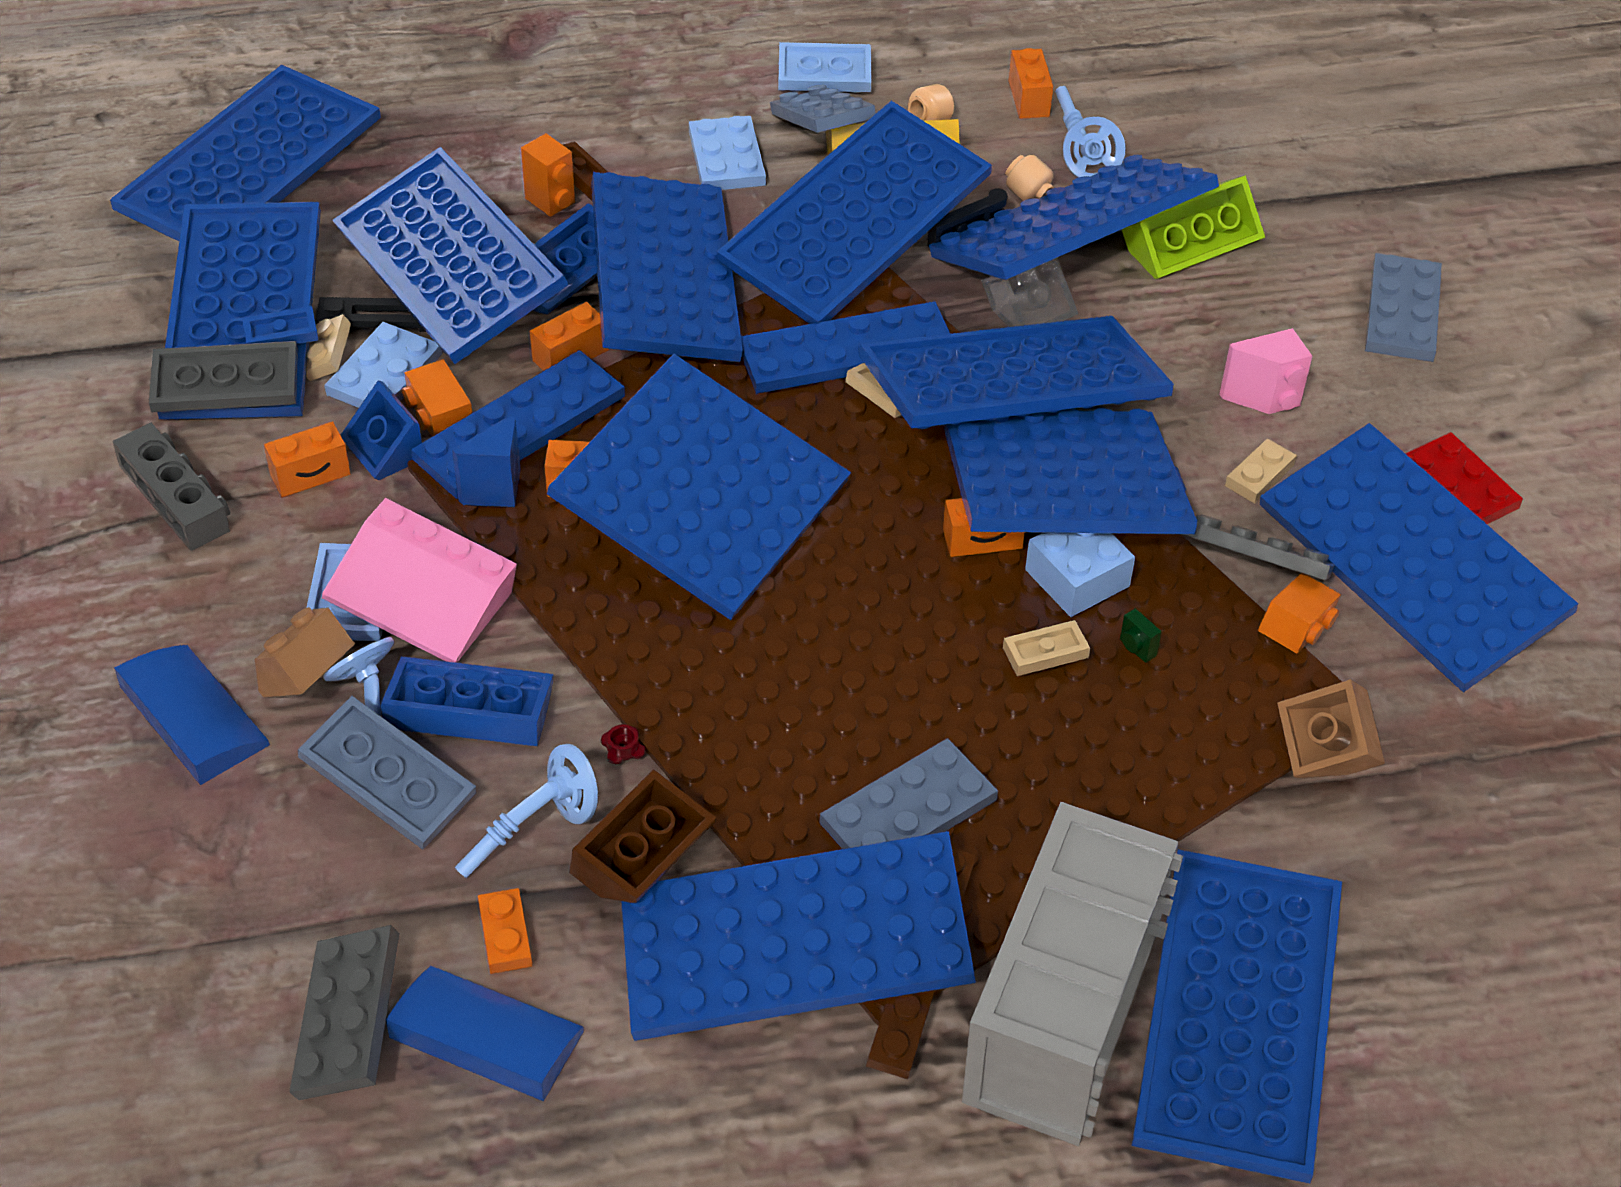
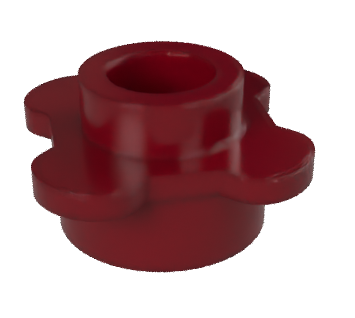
M625 724L616 725L602 735L601 744L607 748V760L609 763L617 765L622 761L631 758L640 759L644 756L645 747L639 743V731L636 728Z

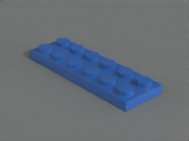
M934 301L823 321L818 324L812 323L741 336L742 358L754 390L758 394L845 378L848 370L864 363L859 356L860 344L944 335L950 334Z
M579 350L411 449L412 460L457 499L458 492L452 452L456 447L512 415L516 418L519 458L522 460L548 444L549 440L558 438L625 397V388Z

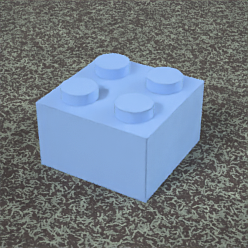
M1043 532L1029 539L1025 570L1072 617L1130 587L1135 556L1112 533Z

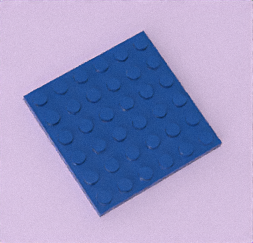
M673 354L549 485L547 495L729 620H732L848 481L851 472L676 354Z
M1072 408L1056 413L1040 412L1024 417L1008 416L996 418L992 421L976 420L964 422L960 425H943L971 532L1196 533L1197 519L1152 412H1147L1143 409L1112 411L1106 408H1098L1094 411H1078Z

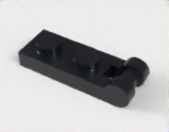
M995 188L989 191L987 197L949 212L928 231L927 246L929 247L932 243L940 242V237L946 233L966 231L968 229L967 225L972 222H987L989 219L994 218L996 212L1005 210L1003 207L1007 205L1008 193L1003 189Z

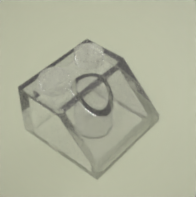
M1058 258L1007 280L994 276L981 280L993 312L1008 327L1060 322L1078 315Z

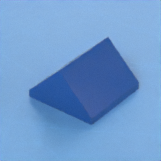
M379 380L341 433L345 444L374 479L377 480L407 468L408 461L412 460L411 449L422 443L420 426L417 420L386 384Z
M510 415L452 450L458 500L461 504L515 507L521 468L516 418Z

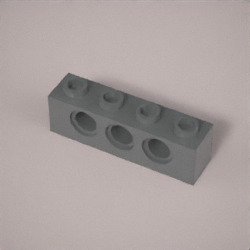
M151 422L112 441L120 468L190 551L230 532L227 520L230 510L226 501L221 495L215 496L212 493L203 474L197 475L193 471L188 457L184 453L179 454L175 450L174 443L166 432L161 434Z

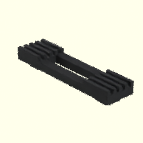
M319 297L315 318L316 324L324 319H332L343 314L351 323L349 331H351V327H378L382 322H386L399 328H419V332H426L412 315L354 314V311L409 312L398 298Z

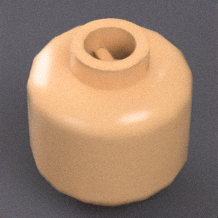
M932 84L917 88L912 92L909 98L908 111L923 121L950 120L954 112V100L950 91L945 86Z
M1035 155L1018 156L1006 170L1005 174L1008 176L1006 180L1007 187L1022 201L1031 198L1039 199L1046 196L1048 190L1053 189L1051 185L1054 176L1053 171Z

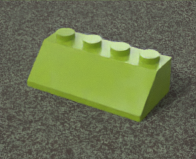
M1246 175L1219 183V187L1121 229L1128 251L1154 279L1265 238Z

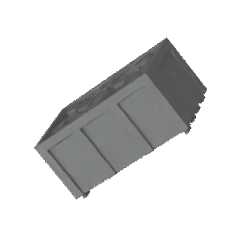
M1060 802L970 1021L962 1103L1076 1146L1080 1145L1083 1135L1091 1138L1095 1123L1088 1119L1090 1115L1096 1116L1099 1101H1096V1099H1099L1101 1095L1102 1081L1135 996L1156 936L1164 939L1168 923L1162 922L1161 916L1162 914L1169 916L1172 909L1173 900L1166 898V894L1174 897L1178 880L1170 878L1172 870L1180 871L1183 860L1182 855L1176 854L1178 841Z

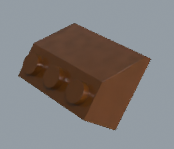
M653 769L572 849L569 873L600 898L637 903L716 822V817Z

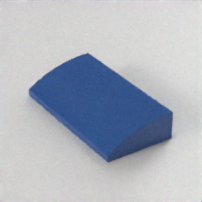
M590 203L586 204L534 243L564 275L569 285L533 311L548 315L597 277L593 206Z
M188 645L155 650L114 667L120 688L200 785L270 745L269 740Z
M401 656L381 702V714L383 719L402 731L538 746L550 701L553 674Z
M433 966L426 969L410 985L386 1018L390 1039L541 1101H544L584 1032L583 1026Z

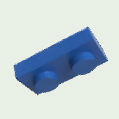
M312 306L242 317L246 344L296 341V344L319 340Z

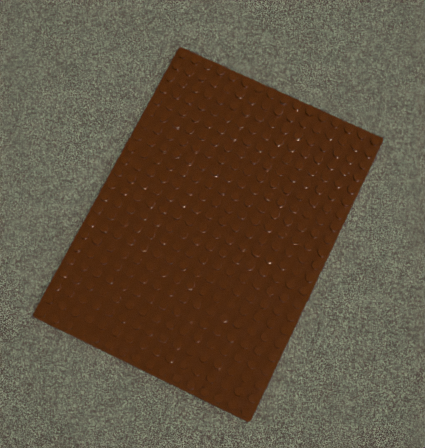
M888 267L831 320L928 302ZM762 293L737 305L741 336L809 324L766 293ZM943 317L950 334L960 333ZM637 352L603 368L624 386L625 397L554 440L591 442L672 355ZM679 356L851 472L848 481L732 620H729L562 504L548 497L544 467L548 444L520 460L521 470L515 507L463 505L459 502L458 498L456 499L416 462L413 460L408 461L409 472L465 538L517 564L512 588L513 595L621 723L632 726L639 731V743L645 747V751L670 781L716 817V822L710 828L742 866L841 850L842 848L819 823L820 813L948 738L998 790L995 802L947 830L949 831L953 848L976 854L962 901L974 971L997 957L1060 802L1179 842L1292 770L1277 702L1342 682L1305 647L1296 654L1259 632L1258 629L1266 611L1181 534L1112 533L1135 556L1130 587L1072 617L1025 570L1029 539L1043 532H1025L1023 549L950 557L943 531L945 500L962 498L943 425L931 426L927 429H911L902 415L894 418L846 383V377L756 394L742 357L740 362ZM1134 608L1162 631L1157 656L1147 663L1135 653L1128 651L1120 640L1124 615ZM1073 620L1077 622L1090 647L1089 658L1020 676L1016 675L1003 649L1004 638ZM946 988L935 990L934 996ZM887 998L859 1003L871 1019L879 1025Z

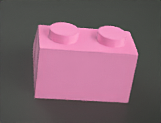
M1293 328L1232 343L1229 346L1219 395L1224 400L1267 414L1299 407L1312 355Z

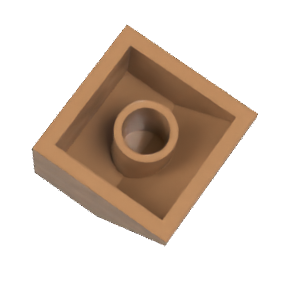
M308 607L301 610L292 617V625L284 633L279 632L264 643L265 650L255 658L258 691L263 697L303 694L355 645L328 607L319 609Z
M1350 679L1277 702L1295 778L1350 775L1385 764L1368 691Z

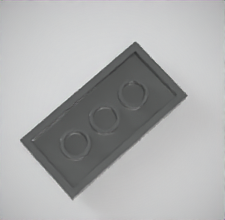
M296 341L153 349L149 391L151 412L296 404L298 364Z
M1202 514L1196 515V533L1184 534L1323 580L1331 578L1335 565L1327 562L1328 554L1309 548L1305 549L1302 554L1291 550L1293 543L1275 537H1269L1268 541L1264 542L1256 539L1258 533L1256 531L1240 526H1232L1230 531L1220 527L1221 520Z
M392 925L317 941L289 1091L296 1099L304 1100L376 1085L399 933Z

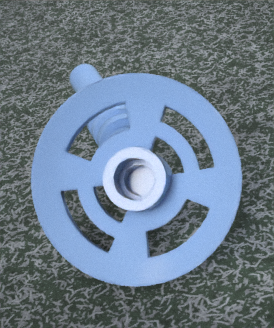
M1058 87L1055 93L1063 110V121L1068 131L1063 142V157L1069 170L1078 178L1090 177L1097 173L1085 172L1087 165H1097L1101 162L1105 166L1121 165L1125 156V140L1120 129L1113 122L1103 117H1087L1083 119L1081 112L1075 109L1067 87ZM1088 125L1101 126L1098 133H1086L1085 127ZM1110 134L1112 135L1115 142L1114 157L1110 156L1111 143L1109 138L1107 137ZM1102 140H1103V142H1104V144H1105V153H1103V151H1104V146H1103V144H1102V142H1101ZM1072 141L1075 142L1073 152L1077 160L1076 163L1073 162L1070 153V146Z
M387 637L363 647L332 666L324 673L323 678L325 681H341L356 677L359 683H364L365 705L381 716L379 677L377 676L380 671L376 665L390 651L394 640L392 637Z
M562 744L553 749L547 764V783L507 814L501 813L499 815L501 820L495 819L493 821L494 827L488 826L486 828L488 833L455 866L460 874L467 878L499 844L502 846L506 844L505 838L511 839L513 837L512 831L517 833L520 830L518 827L520 823L551 799H553L561 815L569 822L583 824L591 820L598 803L597 782L588 759L579 748L572 744ZM565 757L573 763L578 774L564 766ZM582 789H583V804H582L581 809L579 810V809H578V806H579V804H580V802H581Z

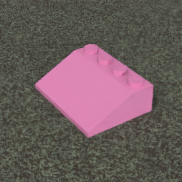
M385 498L364 522L324 589L322 599L446 662L458 663L512 593L517 564Z

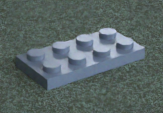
M826 85L811 86L808 88L807 93L799 95L798 92L784 93L779 95V100L770 102L773 115L816 133L869 120L876 114L875 105L862 101L860 97H851L849 93H840L838 89H829Z
M1375 253L1372 267L1365 351L1430 362L1434 361L1437 346L1442 263Z
M353 696L298 749V758L422 850L476 794V786Z
M947 738L820 813L819 823L842 849L946 832L995 802L998 790Z

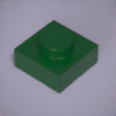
M1134 608L1124 615L1120 640L1128 651L1135 653L1147 663L1157 656L1162 631Z

